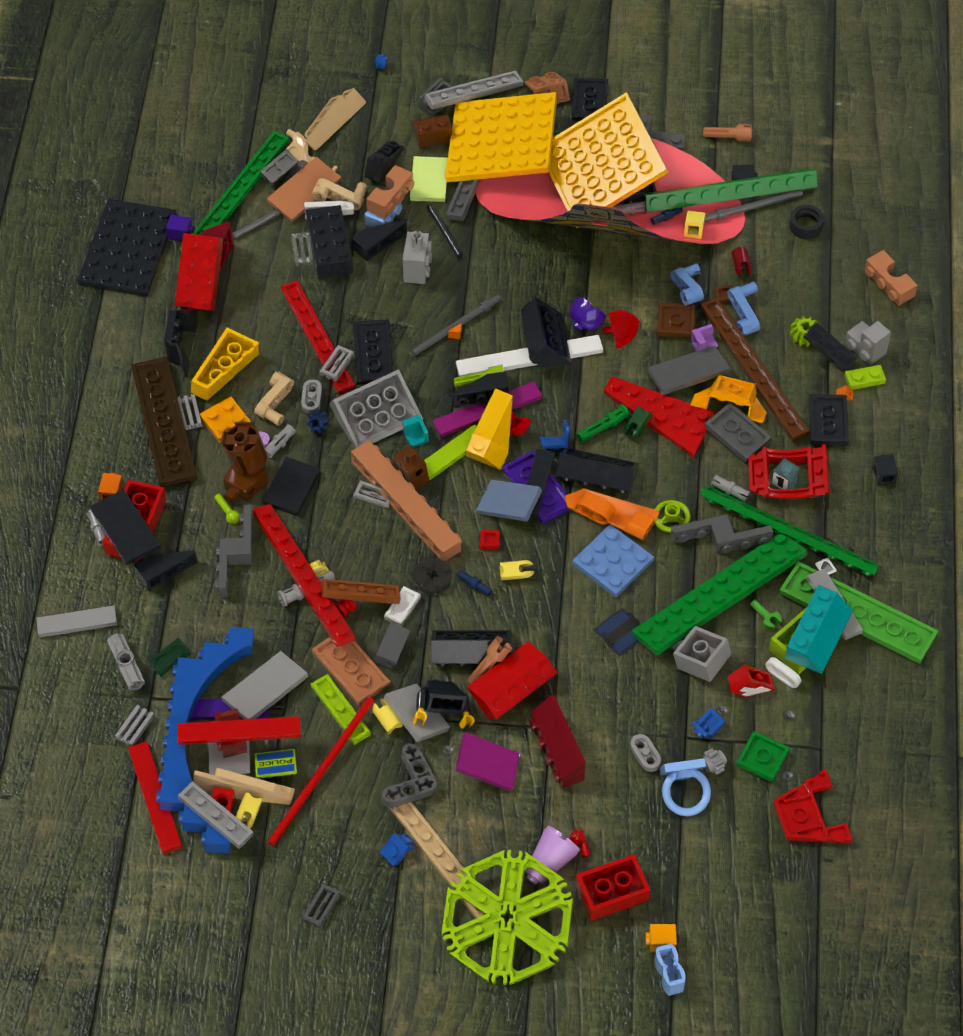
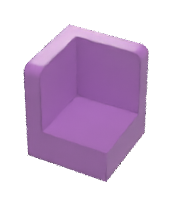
M712 324L692 330L691 343L696 352L712 346L718 348V344L713 337Z

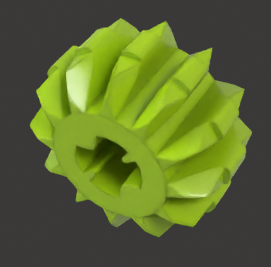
M804 316L801 319L796 318L790 326V338H793V343L799 342V346L805 344L808 347L810 343L803 336L817 320L812 321L811 316L808 319Z

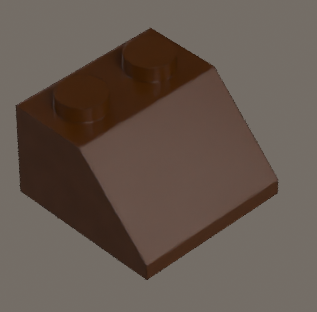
M441 114L411 121L419 148L450 142L452 125L448 115Z

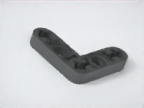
M409 743L404 745L401 752V759L412 780L385 788L381 795V803L385 807L393 808L429 797L436 791L437 781L421 750L415 744ZM416 766L422 767L424 772L417 773L413 768ZM410 788L414 791V794L407 795L403 790Z

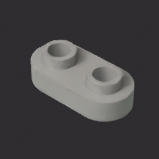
M312 379L306 381L303 385L301 405L302 410L307 414H314V411L320 409L322 386L319 381Z
M635 735L631 739L630 749L641 767L648 772L658 770L661 765V756L646 735ZM642 745L644 748L640 749L637 746ZM652 761L654 764H648L647 762Z

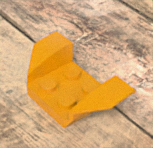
M722 375L716 378L711 387L694 394L690 405L707 409L711 397L719 401L734 402L739 406L746 405L749 406L747 417L759 423L764 422L767 413L756 397L757 391L754 383Z

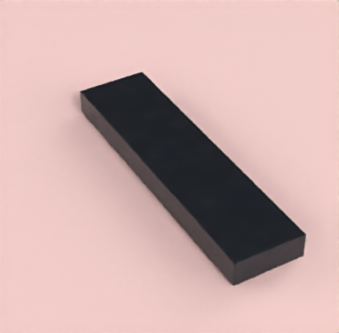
M541 449L536 450L527 485L538 486L542 489V492L530 515L531 517H539L555 459V452Z

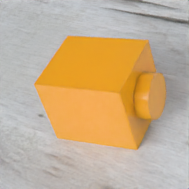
M650 924L649 932L645 933L646 945H650V953L656 952L657 947L672 944L676 948V924Z

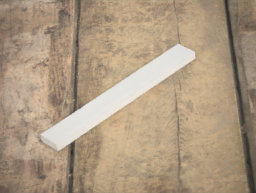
M599 335L567 340L571 359L603 353ZM528 348L456 361L459 377L486 372L488 367L502 364L504 371L538 365L530 361Z

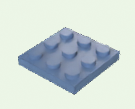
M609 525L572 560V565L614 597H617L654 561V556L614 526Z

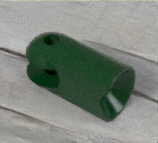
M638 405L624 428L625 435L627 436L634 429L632 439L640 437L653 414Z

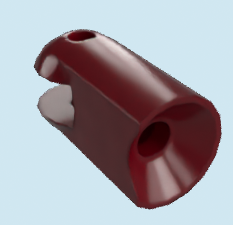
M737 247L731 253L735 272L741 278V269H746L748 277L752 272L748 250L745 247Z

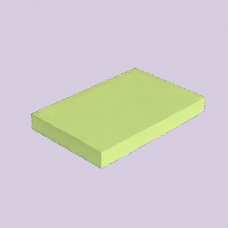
M414 156L412 173L415 183L410 191V201L445 202L447 187L445 174L448 158Z

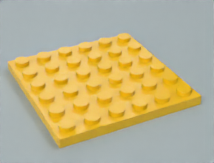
M556 92L456 103L445 174L446 182L549 173L557 106Z
M627 92L553 137L549 174L567 211L574 204L613 207L669 173Z

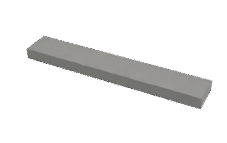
M515 70L426 93L424 99L433 110L521 87L524 81Z

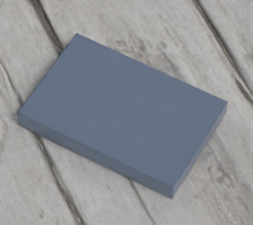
M491 479L476 511L482 515L528 522L542 489L538 486Z

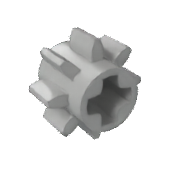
M711 748L704 752L705 756L703 758H705L706 763L704 769L708 773L715 772L717 775L724 771L723 767H725L727 759L721 750L714 751Z

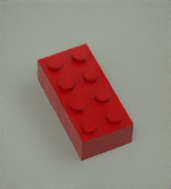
M183 233L175 306L215 311L223 238Z
M128 480L124 490L154 534L167 501L165 489L160 486ZM105 534L102 542L105 554L121 558Z

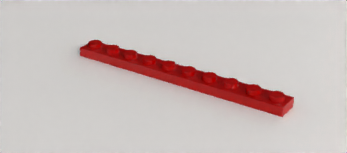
M268 504L253 509L255 519L335 646L339 647L354 642L355 635L332 599L322 597L321 582L272 505Z

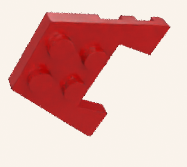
M826 769L819 772L814 778L806 780L798 788H793L774 800L773 805L786 840L852 843L853 839L847 823L828 828L825 827L813 793L832 788Z

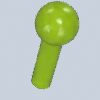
M220 493L215 495L214 499L226 513V521L231 525L238 524L240 522V513L232 510Z

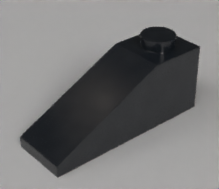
M401 220L365 228L360 233H356L352 238L353 250L365 261L370 260L407 233L406 221Z
M189 550L152 555L138 561L134 568L136 576L149 592L195 565L198 561L196 552Z

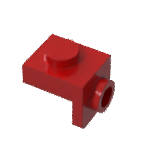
M511 411L510 435L520 436L527 431L531 421L528 417H516Z

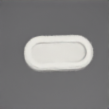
M771 657L765 663L767 670L789 687L797 688L801 683L800 676L778 659Z

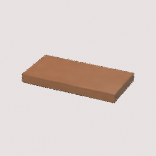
M315 157L267 198V202L293 223L305 212L304 202H317L311 196V193L318 179L324 178L338 184L341 181V176L318 157Z
M329 637L312 648V653L359 707L363 705L368 696L373 698L391 686L390 680L355 641L336 647Z

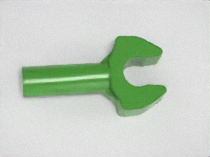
M756 599L751 602L750 605L764 618L763 627L766 630L774 631L775 626L770 621H775L778 625H782V617L779 612L769 613Z

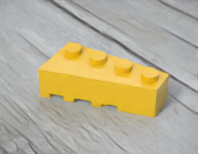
M226 328L192 379L191 393L208 401L259 355V342Z

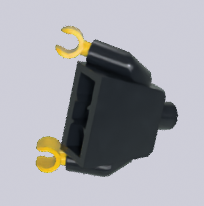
M428 680L426 686L422 687L417 693L416 710L418 711L413 718L414 725L417 719H421L423 722L422 726L427 719L425 710L426 712L463 715L459 723L462 729H464L466 723L469 729L473 725L474 718L469 715L471 711L468 695L455 683Z

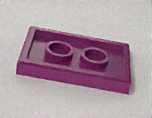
M465 732L462 735L455 771L510 792L513 789L520 753Z

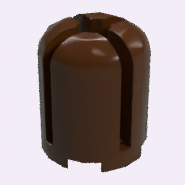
M236 422L235 426L231 427L227 432H223L221 443L235 471L244 475L247 471L249 475H252L264 468L268 457L267 451L258 430L250 422Z

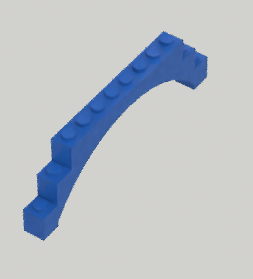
M230 627L229 634L225 635V644L204 642V648L199 650V659L178 657L177 665H173L172 676L176 678L175 682H171L170 688L173 700H169L168 712H171V717L166 719V730H169L168 736L164 735L163 748H166V754L162 753L161 766H164V771L159 773V784H162L161 790H157L156 802L160 803V810L179 812V823H182V831L202 833L201 844H205V852L230 854L231 842L178 799V795L193 780L186 761L185 744L178 745L177 723H189L197 701L221 672L244 656H252L254 629Z

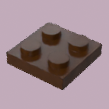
M659 303L657 336L691 338L695 325V305L685 306L684 304Z

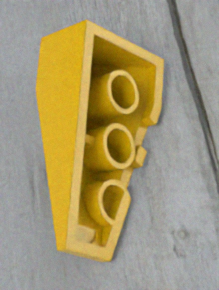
M498 389L494 390L466 449L467 457L496 469H502L509 451L513 395Z

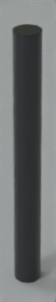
M428 204L427 209L455 256L458 259L461 258L463 253L433 204Z

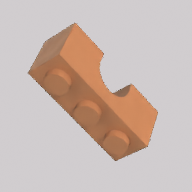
M395 165L386 175V188L389 190L375 188L366 199L367 211L386 219L389 214L393 213L397 204L403 201L407 192L413 189L415 183L413 181V173Z
M882 250L866 259L864 271L888 295L889 299L899 306L915 297L918 285L907 274L900 277L891 276L895 261Z

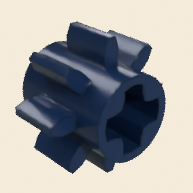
M316 410L314 414L308 415L309 422L307 425L310 426L311 432L317 430L321 434L324 432V429L330 428L328 423L331 419L327 417L326 411L320 414V411Z

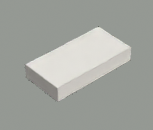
M403 586L400 591V603L391 604L384 615V619L402 627L420 600L421 594Z

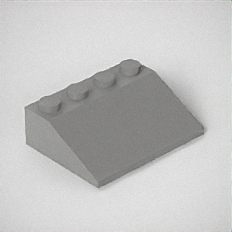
M399 369L344 394L329 403L337 421L355 449L367 441L373 444L403 430V420L420 415L423 420Z

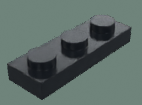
M817 322L803 336L844 373L849 370L858 358Z

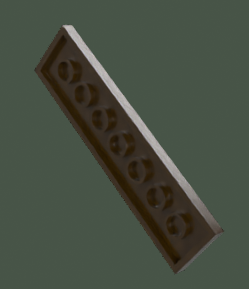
M162 357L131 364L160 487L197 479L168 358Z

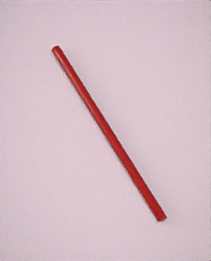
M368 696L267 841L271 846H275L373 705L375 700L372 697Z

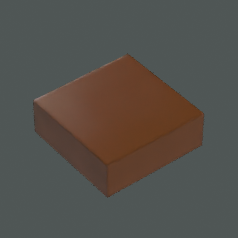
M732 285L714 287L715 298L717 297L721 304L731 303L727 292L729 289H732Z

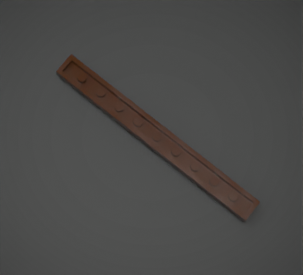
M716 297L702 303L701 310L751 383L756 385V390L793 442L809 435L808 428L718 298Z

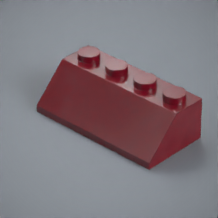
M551 695L531 712L529 724L531 730L538 735L537 742L540 749L544 748L547 765H551L554 770L552 774L555 782H559L563 789L585 781L586 762L555 695Z

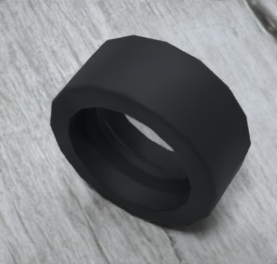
M800 205L791 212L790 230L797 237L803 239L814 238L823 229L824 215L819 208L813 205ZM800 217H810L817 224L805 227L796 220Z

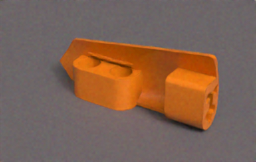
M584 488L565 495L567 508L599 524L605 525L608 523L642 541L647 537L659 515L658 510Z

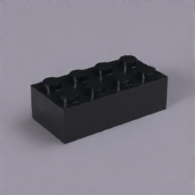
M341 205L306 210L307 226L318 279L353 273L352 256Z

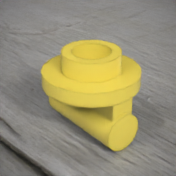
M317 560L309 564L317 577L329 572L325 562Z

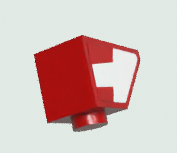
M745 664L727 676L729 688L736 695L748 697L775 690L769 672Z

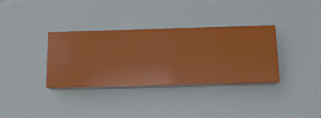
M322 579L321 581L322 597L391 604H399L401 600L399 586L332 579Z

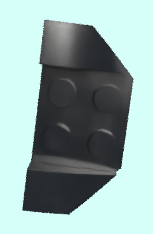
M193 308L169 310L164 338L168 362L174 365H181L186 378H188L190 363L186 353L180 347L179 340L183 338V331L195 332L197 316Z

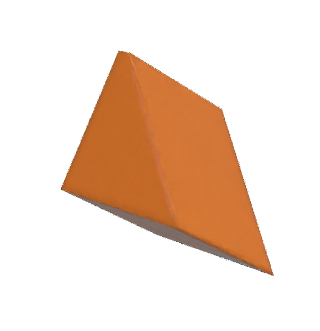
M462 323L448 331V338L461 339Z
M847 385L836 389V395H847V400H853V390Z

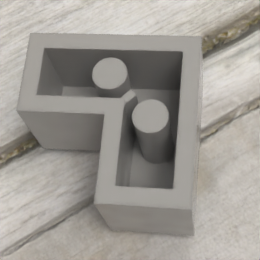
M861 321L847 332L845 344L850 350L857 353L863 361L872 365L886 355L891 332L879 321L870 327Z

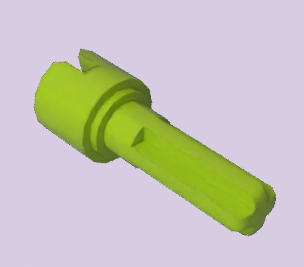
M503 364L488 367L486 372L454 378L455 388H462L486 374L504 372Z

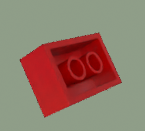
M635 854L576 874L575 885L590 921L642 904L650 899L651 890Z

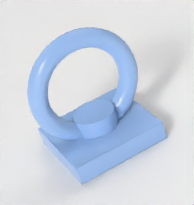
M705 758L668 763L660 767V775H668L662 787L663 800L667 807L675 814L694 816L702 812L708 805L711 797V787L708 779L700 772L706 767ZM694 777L702 785V799L694 807L682 808L675 804L671 798V785L674 780Z

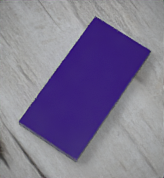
M534 450L502 466V471L510 482L527 485L536 454ZM551 473L538 517L542 524L570 510L567 508L565 495L568 494Z

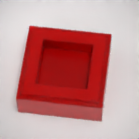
M481 530L480 550H499L500 530Z

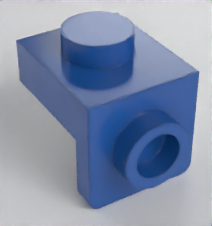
M710 708L698 721L694 720L692 722L696 727L694 729L695 733L701 738L705 736L708 739H711L727 723L713 708Z
M394 833L380 853L393 866H397L408 851L415 850L416 846L412 843L413 839L406 833Z

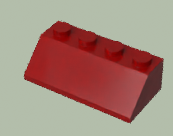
M527 641L504 658L502 662H499L469 684L467 689L487 719L493 720L498 719L556 675L557 672L549 659Z

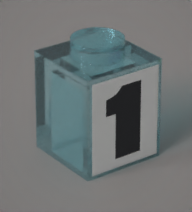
M784 458L773 470L771 483L780 489H791L798 481L800 468Z

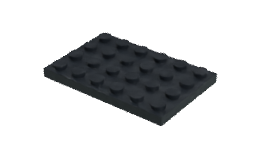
M108 199L78 277V285L148 296L168 240L166 226L170 215H177L176 210Z

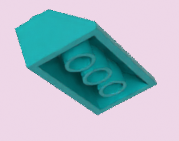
M818 585L787 646L785 659L820 674L823 673L853 612V609L837 592Z

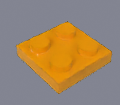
M231 396L200 413L201 420L219 443H221L223 432H227L231 427L235 426L236 422L244 421L251 423L250 419Z

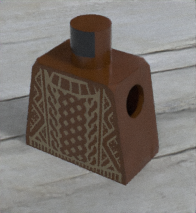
M407 446L394 455L393 467L402 472L404 479L413 484L415 491L429 483L426 463L411 446Z

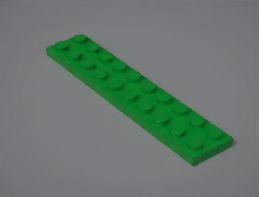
M784 533L777 534L769 542L761 544L633 629L632 636L658 656L685 638L694 626L700 628L806 557L807 550Z

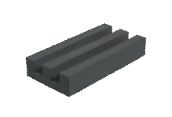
M322 883L304 913L302 920L308 921L311 925H316L317 928L321 929L339 900L341 892ZM325 890H327L328 892L324 897L323 901L321 902V904L319 905L314 916L310 917L311 913L313 912L323 893L325 892ZM332 894H334L333 898L331 899L330 903L328 904L327 908L325 909L324 913L318 921V917L320 916L321 912L323 911Z

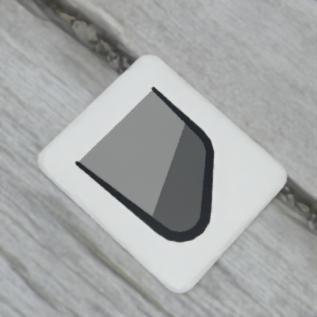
M829 558L815 563L819 570L825 568L828 575L837 571Z

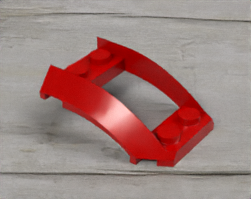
M826 444L814 449L808 447L776 450L763 447V450L755 455L754 453L748 458L749 490L765 497L780 499H800L830 494L832 492L829 484L828 460L830 459ZM769 464H808L809 487L800 489L770 488Z

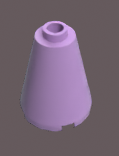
M547 826L532 857L556 873L578 855L580 849L569 838H564L561 832L551 826ZM528 868L525 871L528 875L526 878L534 885H537V883L542 885L548 880L532 868Z

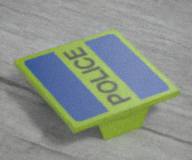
M295 749L255 753L256 778L296 774Z

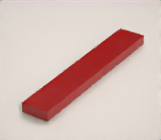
M300 716L177 723L178 745L301 738Z
M148 742L128 747L162 854L181 849L182 844L171 811L160 810V803L156 802L157 790H161L162 784H159V775Z

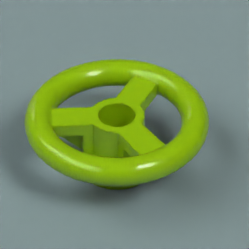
M667 500L658 504L654 509L660 512L665 507L664 517L661 519L657 517L655 525L667 533H671L672 527L665 526V523L677 522L685 524L691 521L689 509L679 501ZM680 509L684 512L685 519L680 516Z

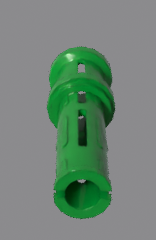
M621 404L613 412H607L601 420L577 432L576 436L583 444L607 428H615L621 421L630 419V413L626 406Z

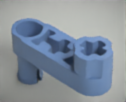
M696 263L670 272L672 281L681 290L680 297L685 306L704 299L702 288L691 278L700 274V268Z
M755 282L741 287H734L727 292L734 309L741 319L736 322V326L743 336L760 330L759 321L745 298L748 295L757 293L758 288Z

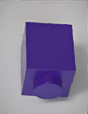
M170 215L166 226L167 237L169 240L182 242L183 233L192 234L195 230V226L192 225V219Z

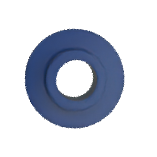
M385 53L377 55L374 61L376 69H384L389 58L385 56Z

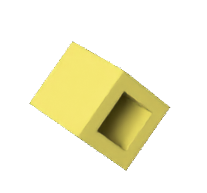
M687 212L684 237L702 238L705 213Z

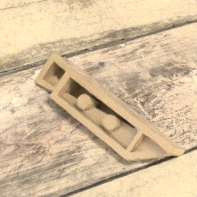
M354 88L344 91L342 95L331 98L305 132V137L307 138L305 142L313 150H317L366 104L364 98Z
M221 768L216 769L215 775L195 770L193 782L210 796L213 795L214 788L232 789L235 791L236 799L241 800L245 793H250L254 798H262V802L290 805L295 791L294 788Z

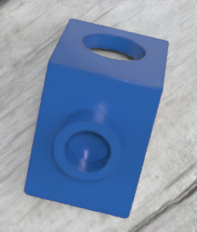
M563 420L562 437H540L542 448H549L551 450L568 448L569 426L567 421Z

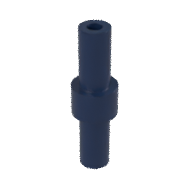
M681 207L664 210L660 215L651 218V223L655 225L661 221H668L673 216L682 213L683 209Z
M462 570L457 573V577L467 582L468 586L472 589H478L487 596L491 595L493 590L481 583V580L477 577H472Z

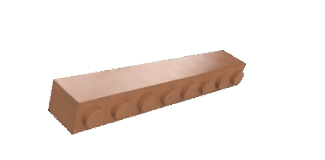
M367 441L351 451V462L371 484L384 489V491L378 490V492L386 501L389 496L391 497L389 502L392 508L442 563L461 552L462 539L459 534L454 533L450 529L447 521L442 520L436 509L431 508L427 504L424 496L419 495L415 491L413 484L404 479L402 472L393 467L390 459L385 458L381 454L377 445Z

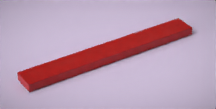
M296 280L281 286L283 295L319 361L324 366L335 350L332 342L298 281ZM339 355L336 357V359L327 371L331 370V368L335 364V361L339 358ZM346 368L337 382L330 378L339 396L356 389Z

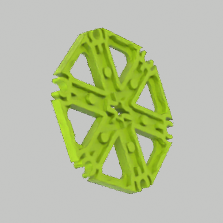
M503 850L460 869L467 876L464 877L462 873L458 872L456 875L461 879L459 884L450 882L452 888L456 889V891L449 887L447 889L442 936H444V942L453 940V944L447 947V950L451 952L450 955L488 983H490L489 979L492 974L491 980L493 984H496V979L501 976L503 977V984L507 985L508 977L510 976L509 984L512 985L555 966V963L551 962L549 958L559 962L555 952L557 950L563 953L566 952L565 948L560 944L566 945L568 948L574 899L571 898V892L567 894L562 893V890L568 887L567 883L564 882L565 879L530 854L525 852L526 855L523 860L522 851H519L517 858H512V851L508 850V858H505L506 851ZM495 865L502 867L499 897L475 880L478 873ZM528 868L536 870L550 881L548 887L521 898L524 872ZM459 899L466 900L485 914L458 927L453 924L455 903ZM509 906L510 915L513 916V919H509L506 927V922L502 915L507 914ZM554 908H560L563 911L561 933L558 936H553L530 919ZM494 936L489 967L484 968L466 955L468 947ZM516 937L541 955V960L537 964L521 971L513 968Z

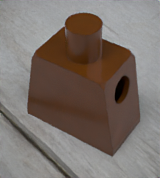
M231 465L223 480L225 490L227 491L224 494V498L230 503L237 497L248 501L268 484L267 472L261 469L252 475H249L246 471L244 475L235 471Z

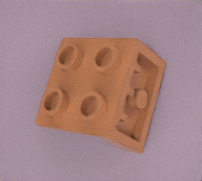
M548 72L542 77L534 76L525 81V85L533 91V94L556 92L557 104L570 100L567 81L555 72Z

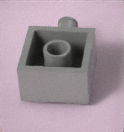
M420 231L407 232L403 254L404 282L425 284L426 277H430L429 263H432L433 252H431L432 241H429V233H422Z
M694 626L684 640H680L670 647L675 650L673 655L677 669L711 682L732 655L727 638Z

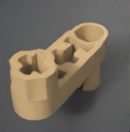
M320 178L317 180L311 196L318 202L325 201L326 198L332 201L353 202L354 210H359L364 201L363 197L368 186L365 183L359 182L355 191L352 192L327 179Z
M275 372L269 382L270 386H272L271 390L257 404L254 413L262 419H268L277 426H280L285 417L274 411V409L292 390L294 380L281 372Z

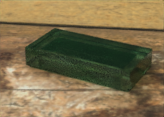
M177 638L147 662L161 677L172 669L173 665H177L178 657H188L191 654V650Z

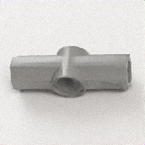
M118 633L111 635L107 643L128 689L134 691L140 689L145 684V681L124 635Z

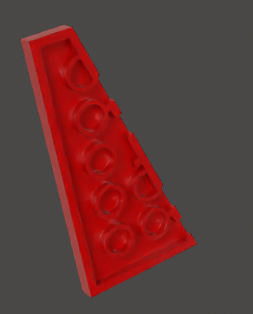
M613 376L610 377L604 389V394L618 405H625L631 414L634 413L638 405L642 409L650 411L653 415L647 425L665 439L669 438L676 443L675 446L679 449L687 451L690 457L695 458L708 431L704 428V425L714 416L715 412L690 406V403Z

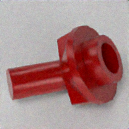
M581 828L579 831L575 829L569 836V839L575 845H580L582 858L590 856L587 840L585 839L586 836Z

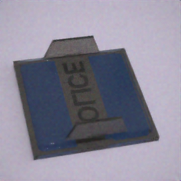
M621 608L594 628L593 631L618 656H621L639 642L632 636V630L638 627L640 623L630 612L627 613Z

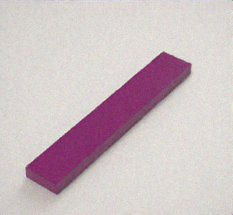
M535 382L509 391V394L513 395L512 410L542 399V394ZM488 403L469 406L434 419L433 425L440 438L478 424Z

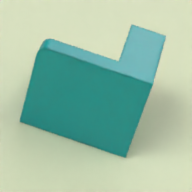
M420 415L402 421L403 433L412 448L429 442L428 430Z

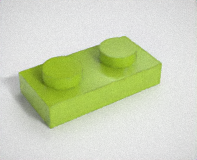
M881 365L845 371L844 375L848 387L852 390L881 385L886 382Z

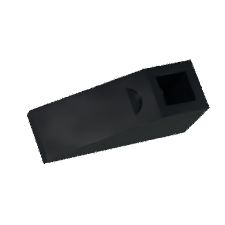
M395 141L385 143L367 158L364 177L379 183L382 182L393 168L404 146L399 145Z
M506 371L486 374L454 391L455 408L489 403L495 389L509 394Z

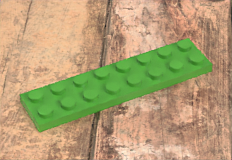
M798 561L782 585L779 594L807 607L814 594V590L807 580V575L815 573L817 570ZM831 578L845 602L853 609L852 613L863 629L861 635L919 664L922 662L938 635V630Z

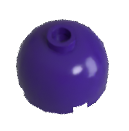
M577 297L570 307V318L574 322L573 326L579 331L583 329L594 331L603 324L606 315L598 307L595 309L591 306V302L581 297Z

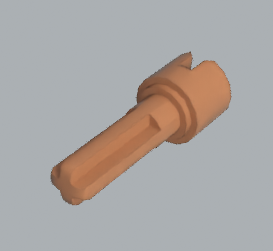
M738 124L736 127L729 128L705 127L703 129V136L735 138L737 141L751 142L752 124Z
M497 636L488 646L486 657L468 678L470 684L490 670L496 662H502L512 650L509 643H506L503 647L500 646L503 638Z

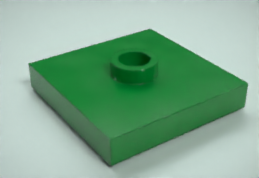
M753 731L736 762V766L773 783L790 751V747Z

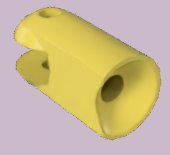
M529 560L500 562L501 580L529 578L534 574V571L523 572L522 567L534 564Z
M380 699L383 707L379 708L374 703L372 711L387 733L391 734L395 728H401L403 723L384 699Z
M245 793L236 818L240 821H247L246 826L251 828L263 799L254 798L250 793Z

